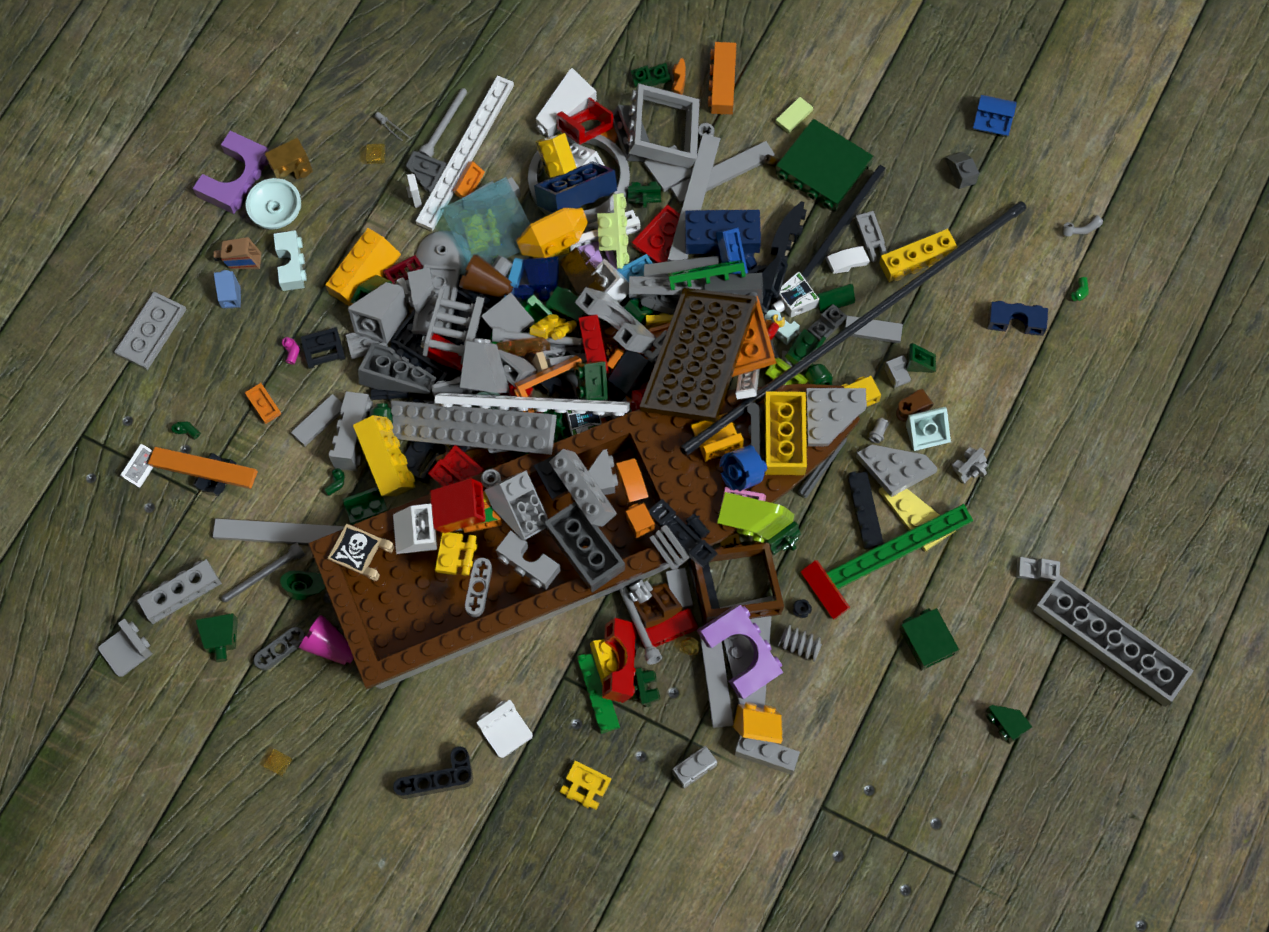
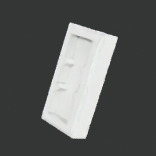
M407 175L409 187H406L408 196L413 198L415 208L421 207L422 203L415 175Z

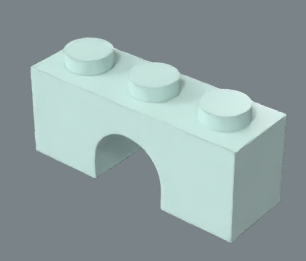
M296 230L274 234L275 250L278 257L291 258L287 265L277 267L279 284L282 291L305 288L304 281H307L306 271L302 270V264H305L303 253L300 252V248H303L302 238L298 237Z

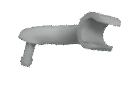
M1096 215L1085 227H1074V224L1066 222L1063 234L1065 236L1088 234L1100 227L1103 220L1099 215Z

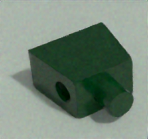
M232 613L197 619L196 623L205 651L209 654L215 653V662L227 661V651L236 649L238 618Z

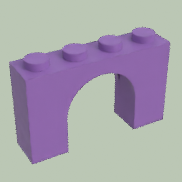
M230 131L221 146L225 154L245 164L243 174L237 180L229 183H222L202 174L193 190L198 198L235 214L237 209L241 208L243 200L251 191L254 182L260 178L263 168L269 164L265 153L269 150L263 145Z
M736 604L698 629L697 632L708 648H713L734 634H741L751 642L754 650L752 663L746 670L729 680L738 697L745 699L782 674L783 671L780 668L782 667L780 660L776 656L773 657L770 652L772 650L771 646L759 635L761 633L759 627L749 619L750 613L747 608Z

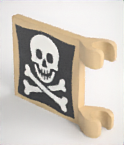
M346 524L328 560L377 581L380 574L377 570L368 567L378 547L392 553L395 546L389 540L381 539Z

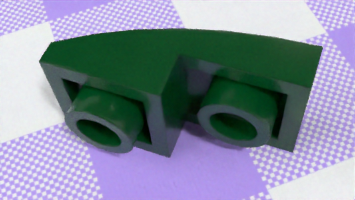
M666 63L652 68L646 65L631 71L635 88L638 84L655 86L672 81Z

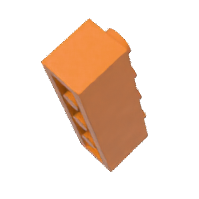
M715 42V49H711V60H714V64H710V75H713V80H709V91H712V96L708 97V107H712L711 114L733 115L736 43Z

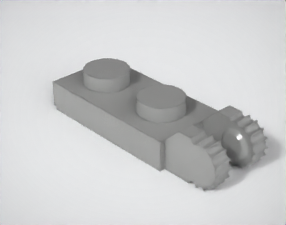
M874 211L856 215L855 220L866 250H868L870 260L876 262L877 256L874 248L879 247L881 256L887 254Z

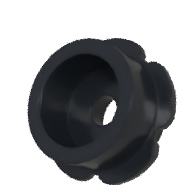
M805 599L797 600L793 604V613L800 618L808 617V614L812 611V606Z

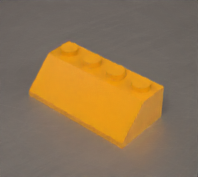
M367 228L326 283L328 293L351 306L352 303L350 302L357 287L376 275L384 278L383 271L392 267L401 256V253L383 236Z

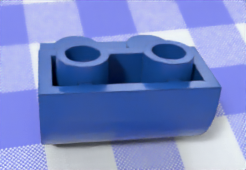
M981 95L973 130L1008 137L1017 102Z

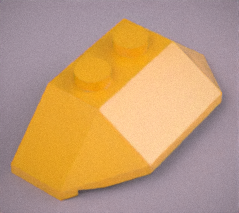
M562 208L530 224L516 240L521 254L547 258L578 243L588 224L584 210L582 208Z

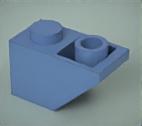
M223 270L214 273L218 302L221 307H241V287L233 271Z

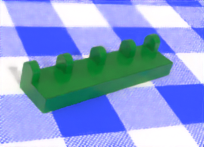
M742 260L667 273L671 291L675 290L674 283L687 281L689 288L692 287L691 280L705 278L706 284H710V277L724 274L726 281L729 280L728 273L741 271L742 278L746 277Z
M593 653L579 655L577 657L601 734L619 729L620 725L612 700L602 698L603 685Z

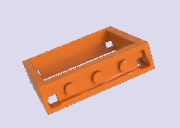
M576 355L514 383L516 387L514 390L515 396L528 397L525 389L572 368L575 370L577 367L576 363L582 362L581 358ZM528 408L527 411H522L535 413L533 408ZM605 417L600 418L602 424L607 422Z

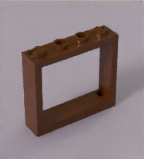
M757 542L748 546L736 545L733 548L718 547L714 549L718 555L710 562L763 555L774 601L741 606H745L749 611V619L782 614L784 603L769 543ZM691 559L690 562L704 625H706L731 607L711 609L702 567Z

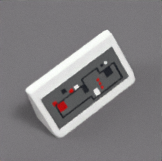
M141 444L121 473V477L140 488L153 469L148 464L153 451Z

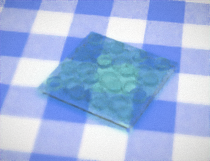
M503 178L440 209L467 264L475 254L481 256L490 265H493L498 255L508 258L520 252L516 240L530 225L507 178Z

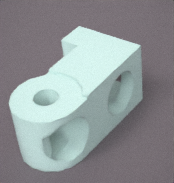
M769 310L765 314V319L772 320V322H774L773 316L775 314H778L777 321L782 320V317L776 310ZM785 320V325L779 328L775 336L787 345L799 333L800 325L795 321L789 324Z

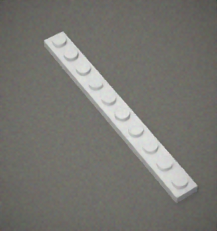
M500 76L496 77L416 220L417 225L431 231L434 230L454 194L453 188L467 163L475 157L514 87V82Z
M439 393L435 395V403H440L442 407H452L453 404H460L461 407L479 405V408L490 409V406H498L499 410L517 407L518 411L536 408L538 412L555 409L557 413H565L567 410H574V413L577 414L593 411V414L596 415L613 412V415L623 416L624 413L630 410V402L456 393Z

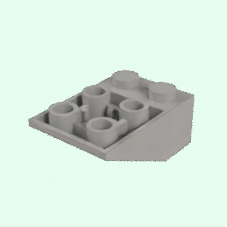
M527 471L510 476L485 489L492 508L522 540H526L545 529V521L548 520V517Z

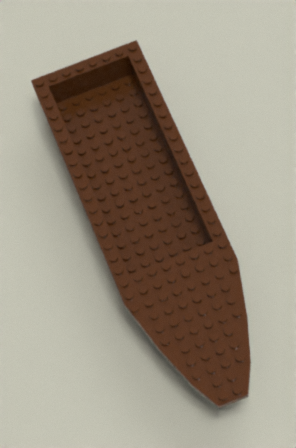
M789 384L782 385L774 392H806L807 388L844 387L837 385ZM736 389L727 390L719 415L730 412L748 398L737 399ZM763 399V400L760 401L757 405H758V406L763 410V412H764V399ZM806 404L807 468L805 475H765L764 472L762 482L745 489V491L765 494L766 502H776L838 448L859 423V416L828 446H808ZM638 409L554 443L552 455L529 453L492 468L500 474L501 481L520 472L527 471L548 519L574 503L575 500L568 493L552 501L534 465L565 449L575 452L589 471L603 450L607 449L608 456L612 455L614 467L611 468L612 474L617 476L618 486H615V493L607 494L605 497L617 514L603 527H598L625 562V571L594 592L590 591L549 535L546 528L525 540L528 549L523 554V559L527 562H535L542 554H545L560 565V572L547 589L534 586L530 582L531 579L526 575L520 576L514 571L512 565L509 563L505 565L499 561L496 552L498 546L510 531L517 535L501 518V526L464 533V529L450 532L463 534L462 542L465 543L468 542L469 535L476 536L475 544H477V548L473 553L472 561L475 562L479 558H486L492 566L484 611L478 617L470 616L465 609V602L472 569H470L469 576L462 575V568L457 567L456 575L435 571L442 532L435 530L436 550L396 553L393 514L410 506L430 504L431 494L352 525L381 539L389 540L395 546L392 553L378 547L368 567L377 570L380 574L377 581L328 560L343 529L310 542V548L365 688H385L669 568V564L650 539L658 530H661L656 523L655 530L636 538L626 519V511L634 504L640 505L644 503L649 511L663 499L686 525L688 524L686 520L692 514L699 515V519L710 530V533L704 538L710 546L723 541L738 530V528L717 523L725 487H728L721 476V473H723V466L720 467L722 456L705 461L700 447L688 456H684L679 449L682 444L695 437L692 425L703 420L642 412ZM747 411L732 422L736 433H741L743 447L751 444V437L748 431V427L751 425V415ZM764 419V437H765V419ZM635 458L648 497L627 502L623 483H620L616 463ZM483 472L470 478L481 482ZM490 477L487 481L493 482L495 479ZM664 533L663 536L666 538V540L669 542V544H671V546L673 547L674 551L676 552V554H677V555L679 556V558L681 559L682 556L679 554V552L677 551V549L674 547V545L672 544V542L669 540V538H668V537L666 536V534ZM460 551V560L465 558L466 551ZM485 564L477 567L480 570L479 577L483 578V570L488 569ZM481 582L473 585L475 592H481L484 589V584ZM471 595L475 601L469 607L472 608V611H475L476 608H480L477 604V599H482V597Z

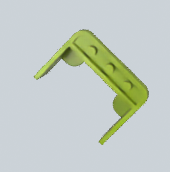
M725 492L717 523L738 528L736 531L739 534L751 536L753 541L764 543V540L771 539L791 524L795 514L778 504Z

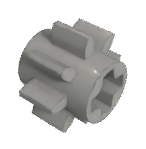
M640 579L629 586L631 591L628 594L633 602L638 600L639 603H643L652 596L650 591L653 588L647 580L643 582Z

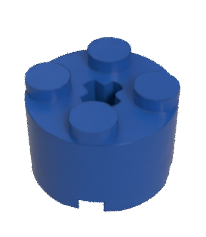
M752 445L726 453L720 460V467L723 466L721 476L725 484L733 491H742L761 483L764 478V472L767 471L765 461L761 459Z

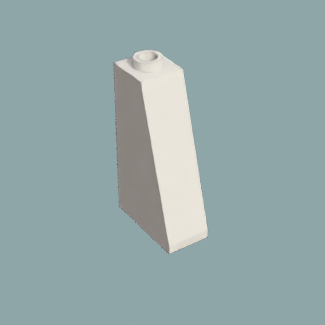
M573 68L570 69L536 117V129L547 138L552 137L559 131L557 129L556 114L563 111L571 117L588 108L589 97L595 101L597 100L596 90Z

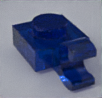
M518 285V288H514L515 298L524 299L534 295V289L530 288V285Z

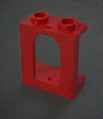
M590 97L588 98L587 109L571 117L563 111L556 114L557 129L579 145L613 128V113ZM591 119L601 122V125L586 133L585 127L581 125V123Z

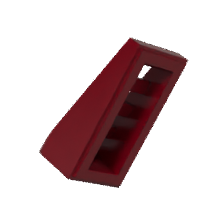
M414 255L384 270L383 275L385 279L392 281V284H396V281L400 278H404L405 281L408 280V273L404 268L407 267L409 272L423 269V265L417 256ZM412 263H413V264L415 265V267H416V269H414V270H413V268H412L411 265H410V264H412Z

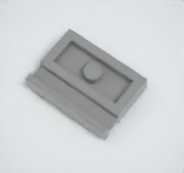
M355 332L346 334L352 359L365 356L373 342L387 346V343L356 334Z

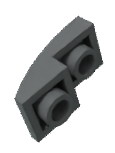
M833 304L821 314L820 319L808 328L807 331L818 340L823 336L827 339L847 318V315Z

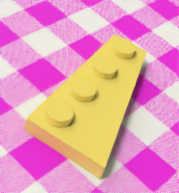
M883 487L879 489V493L908 531L940 516L908 489L892 497ZM952 533L922 547V549L926 552Z

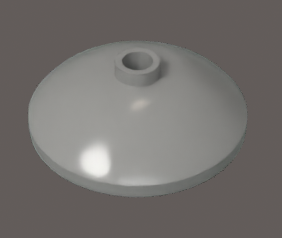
M437 231L422 240L418 246L416 256L423 266L427 264L460 267V274L463 275L471 260V251L468 242L461 235L452 231Z

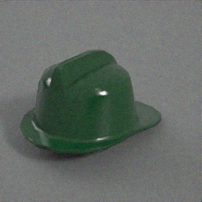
M293 570L284 573L280 579L282 588L294 600H305L326 588L323 578L319 573Z

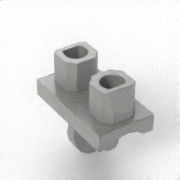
M969 447L964 454L968 461L963 463L957 460L952 466L953 471L959 475L960 481L964 484L970 477L975 479L977 476L984 477L987 474L984 469L987 466V459L984 456L985 450L981 447L978 450Z

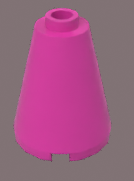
M322 615L316 619L299 646L303 651L343 665L347 662L351 663L354 659L347 639Z

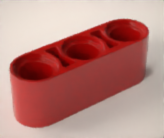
M686 609L658 625L645 628L652 646L658 647L698 629V625L691 609Z

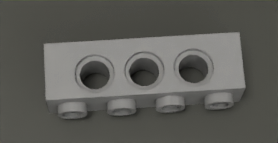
M563 449L549 461L591 524L603 527L617 514L575 452Z
M206 559L198 561L187 571H181L176 575V578L161 583L159 588L144 593L137 601L148 620L154 624L222 583ZM195 577H200L199 582L192 583ZM178 587H183L180 593L175 594V590ZM161 597H166L162 604H158V600Z

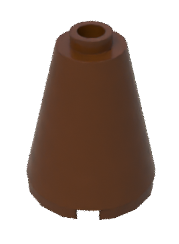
M477 254L473 255L465 269L466 273L462 276L459 287L462 289L499 298H505L508 294L512 293L514 288L511 286L512 281Z

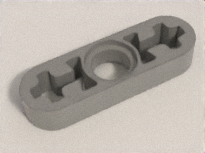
M486 558L477 559L472 568L465 602V609L472 617L480 616L485 607L492 573L491 563ZM485 564L488 569L483 570V578L479 577L480 570L477 567ZM481 582L484 584V589L481 592H475L473 585ZM471 595L482 597V599H477V604L480 608H476L475 611H472V608L469 607L475 601Z

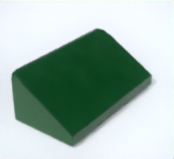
M853 284L819 293L817 297L819 298L818 308L820 313H824L833 304L837 308L854 304L855 293Z

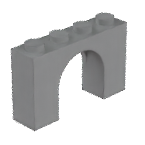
M586 287L575 301L587 314H598V317L619 330L613 338L626 350L645 354L647 350H651L653 347L652 343L657 338L608 293Z

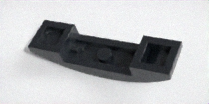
M663 499L648 511L660 529L664 525L668 526L689 557L701 567L707 565L718 555L704 539L701 540L676 515V512Z

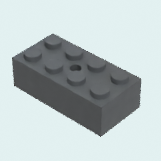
M576 501L545 521L547 532L591 592H594L625 571V562L599 527L589 522Z

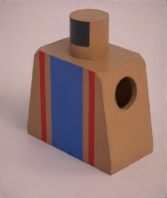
M249 237L222 242L221 250L214 251V260L216 262L224 261L230 269H260L261 252Z

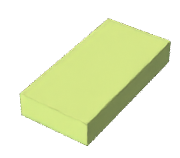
M799 97L776 119V124L787 133H790L813 111V107Z

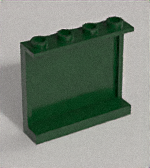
M813 118L776 165L775 174L782 181L792 184L796 190L806 193L812 200H817L825 208L836 212L838 204L865 169H869L872 165L873 155Z

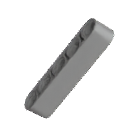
M700 637L713 728L733 726L722 642L713 648H708Z

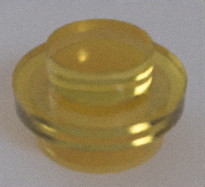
M687 637L682 640L681 647L684 653L697 655L700 644L694 638Z

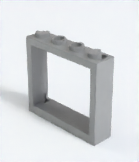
M638 84L636 89L632 90V96L630 97L632 101L629 110L631 120L628 125L630 135L627 140L629 154L690 169L697 160L700 99ZM643 99L686 110L684 151L640 141Z

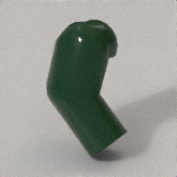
M188 421L177 422L171 427L174 434H189L194 440L201 435Z
M340 468L332 471L333 481L324 488L328 496L344 486L345 474Z

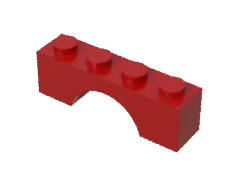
M614 618L605 625V643L614 651L618 666L616 672H612L603 679L602 698L624 703L633 697L635 687L633 686L635 675L634 659L636 656L635 640L637 637L636 627L633 622Z

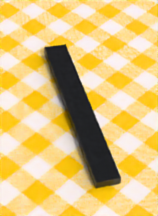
M879 165L802 272L801 275L807 283L884 177L886 169L884 166Z

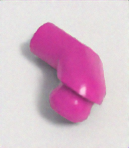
M285 337L282 340V345L288 351L286 362L294 365L299 354V346L294 339Z

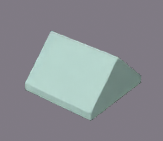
M946 407L908 416L906 428L914 451L951 442Z

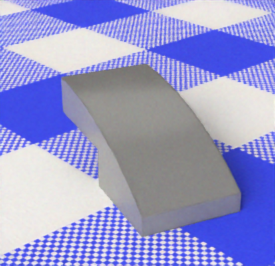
M1024 557L1017 559L1016 578L1055 581L1060 575V562L1043 558L1034 560Z

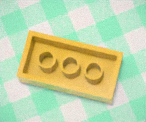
M766 392L764 419L765 463L767 471H765V475H805L807 468L806 392Z
M372 415L353 424L381 496H397L415 488L413 483L415 482L414 476L407 468L408 462L405 455L400 451V442L394 436L392 422L387 417Z

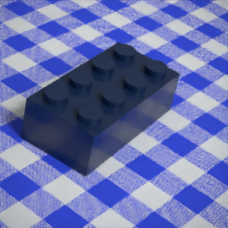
M592 161L566 174L534 185L537 206L554 213L562 208L578 209L584 204L595 202L596 199L607 197L617 191L615 170Z
M686 210V254H720L716 232L736 227L739 228L743 252L760 253V210Z

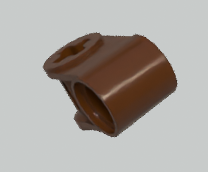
M919 389L899 402L896 416L900 421L907 422L909 415L928 411L933 407L934 403L923 389Z

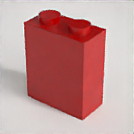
M470 478L430 491L433 528L435 530L448 533L486 521L481 482Z

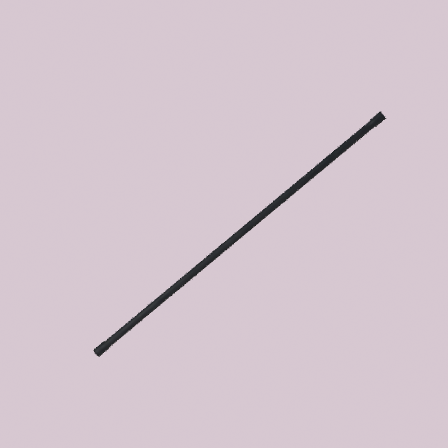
M1023 201L1016 203L992 223L757 391V396L749 397L701 433L686 441L679 447L681 453L684 456H688L695 451L702 443L747 412V407L750 403L758 404L765 399L766 392L776 391L1004 224L1023 213L1027 209L1026 204Z

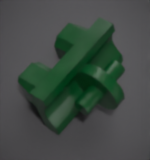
M656 181L649 182L648 186H641L639 182H632L628 186V204L643 203V208H647V203H661V185H658Z
M792 522L771 539L766 540L770 545L773 555L780 550L785 551L789 548L791 551L797 549L795 543L801 535L797 522Z
M642 668L635 669L638 685L636 679H634L633 686L635 687L633 698L634 700L640 699V693L642 705L650 707L652 706L651 703L661 700L658 688L648 689V683L657 682L656 672L654 670L644 671Z

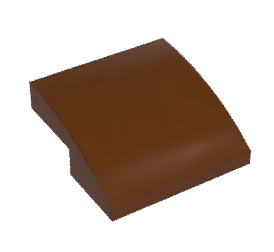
M666 583L653 586V590L650 591L652 596L645 602L639 603L638 600L633 602L646 629L670 619L682 610V605Z

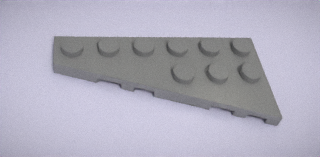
M773 596L742 602L738 604L747 605L754 603L769 602L773 600ZM771 616L750 619L752 623H756L759 627L761 638L769 643ZM734 634L723 640L732 678L746 670L752 663L754 656L751 642L741 634ZM766 685L745 699L738 697L739 704L745 705V702L756 704L757 707L764 708Z

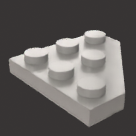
M807 388L808 446H828L858 415H861L867 407L866 388Z
M870 445L856 454V458L890 497L937 472V467L924 454L877 445Z

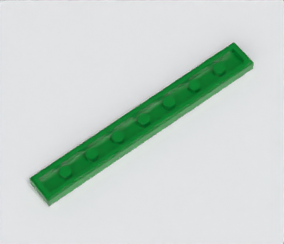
M962 504L827 572V574L839 590L972 523L973 519L966 506Z

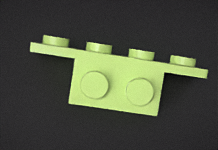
M624 193L613 194L614 213H597L599 251L616 250L617 268L622 269L623 266L629 263V254L627 253L628 236L626 235V199Z

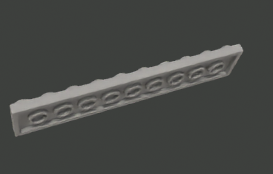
M391 401V413L393 414L392 431L398 440L552 455L557 415L461 406L442 407L438 404Z

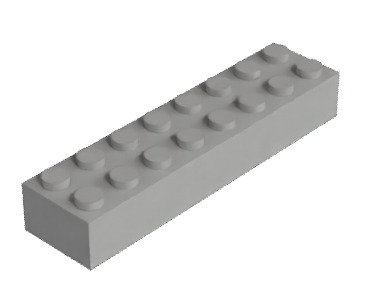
M1060 575L1033 610L1041 618L1165 707L1174 700L1194 671Z

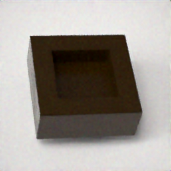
M737 531L719 542L720 547L733 548L736 545H741Z

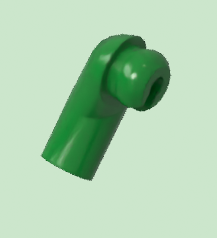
M1087 277L1078 279L1079 288L1071 293L1072 301H1082L1088 296Z

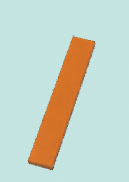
M159 447L154 448L148 462L151 467L248 489L252 488L258 473L253 468Z

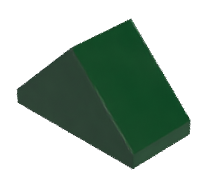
M914 343L909 344L906 354L907 372H936V354Z

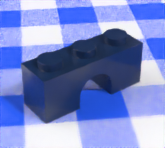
M1004 301L992 302L989 308L987 330L1006 332L1009 321L1018 319L1025 325V334L1044 336L1047 330L1048 308H1043L1040 305L1026 306L1022 303L1009 304Z

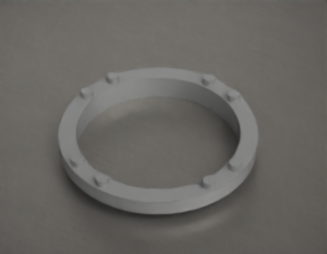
M598 135L585 142L604 149L614 158L620 170V181L614 194L624 193L626 198L628 186L630 185V172L623 152L614 142L602 135ZM566 136L569 144L576 143L571 138ZM538 150L531 160L528 171L529 189L536 205L534 185L538 184V173L542 165ZM613 195L600 206L584 210L588 224L598 221L597 213H614ZM538 206V208L547 216L552 214V212L547 211Z

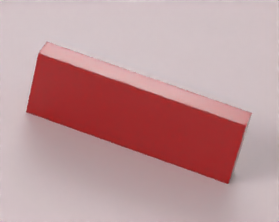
M818 560L813 561L801 571L833 620L850 609V606Z

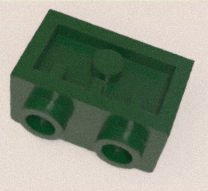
M803 329L784 357L795 365L823 345L826 337L823 336L818 340L806 329Z
M606 361L577 362L575 375L578 381L576 394L579 400H608Z
M378 487L343 499L351 525L388 511Z

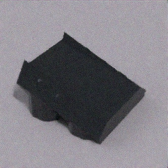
M625 349L623 355L606 378L611 385L632 400V391L641 390V385L649 382L654 365L638 352Z

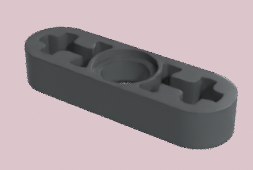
M293 627L255 655V665L263 671L272 668L299 648L306 636L303 630ZM294 633L299 635L300 639L298 641L292 640ZM285 639H287L288 641H291V642H290V644L292 645L291 647H289V645L287 644V642L285 641ZM278 644L285 645V651L281 654L275 653V647ZM270 650L271 653L276 657L275 659H273L268 653ZM261 657L268 658L266 665L261 663Z

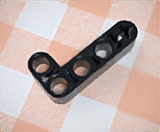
M458 746L452 750V768L397 779L393 785L394 792L399 798L409 799L469 787L473 783L474 776L471 758L467 749ZM458 753H465L466 757L463 761L458 762L455 760ZM466 772L469 774L466 781H459L461 773ZM443 776L449 777L446 785L439 784V779ZM422 780L429 781V785L425 789L419 788V783ZM403 784L409 787L405 789L404 793L400 790Z

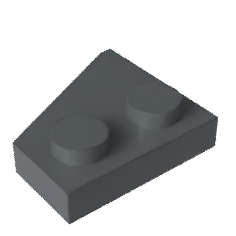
M413 151L406 164L407 170L415 175L416 180L429 194L432 193L447 166L445 162Z

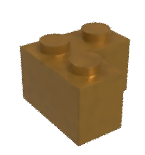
M298 137L265 153L267 161L277 179L286 177L291 172L294 173L296 179L307 177L313 172L308 156Z

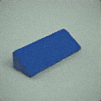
M739 228L716 232L722 263L742 260L745 273L748 274ZM741 271L728 274H741Z

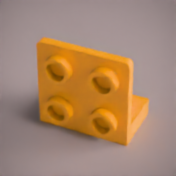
M727 413L722 414V415H719L718 418H717V420H719L721 417H723V416L726 415ZM702 421L693 424L692 430L694 435H698L714 422ZM731 422L700 445L704 460L708 461L742 448L743 438L741 433H736Z

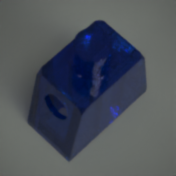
M558 256L523 260L531 293H539L540 301H548L550 292H554L558 286Z

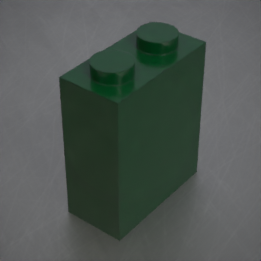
M928 608L920 613L921 616L916 618L911 616L903 620V624L900 627V631L921 671L957 655L959 652V648L937 608L933 610Z

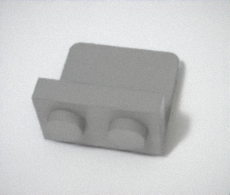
M125 619L118 623L122 629L98 648L119 677H123L152 655L148 648L151 646L144 636L140 638L137 634L139 629L133 621L129 623Z

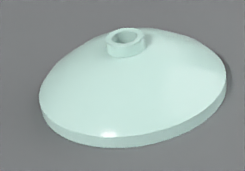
M271 178L259 182L251 189L246 199V210L250 219L256 225L266 229H278L287 226L298 216L301 208V197L296 187L292 183L279 178Z

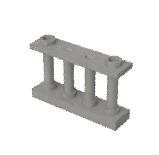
M440 288L439 294L435 295L432 306H435L427 336L422 337L421 347L424 348L423 356H427L429 347L458 353V356H462L460 364H463L465 344L458 346L431 340L432 335L435 333L462 339V342L465 343L466 341H473L482 314L484 298L477 297L475 304L472 303L471 305L443 299L444 289ZM441 306L469 312L472 317L463 318L441 313L439 310ZM438 319L464 325L469 329L468 331L464 330V332L435 325Z

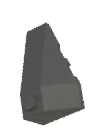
M374 342L371 344L358 369L359 384L379 390L430 394L431 386L436 382L435 376L419 366H414L407 358L400 357L392 348Z

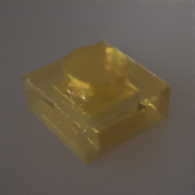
M367 144V164L385 163V144Z
M273 749L264 767L283 777L293 759Z

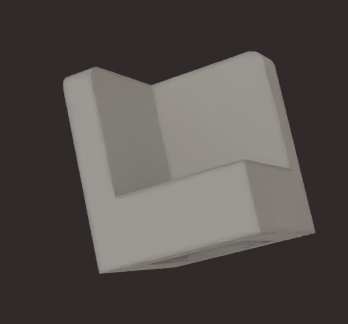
M904 355L887 361L885 365V371L894 388L911 381L905 368L907 361Z

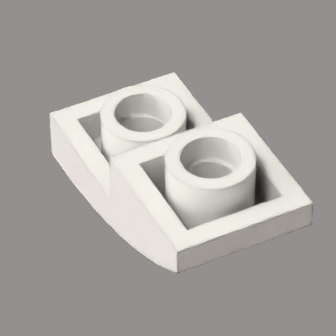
M863 246L846 249L826 258L833 274L849 272L851 267L866 266L870 262Z

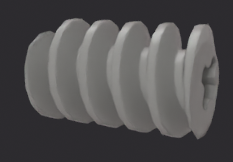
M790 624L785 628L778 645L779 647L783 643L784 650L791 646V653L798 649L799 656L806 652V659L813 655V662L816 661L822 646L821 637L814 641L813 634H810L806 638V631L799 635L798 628L796 627L792 632Z

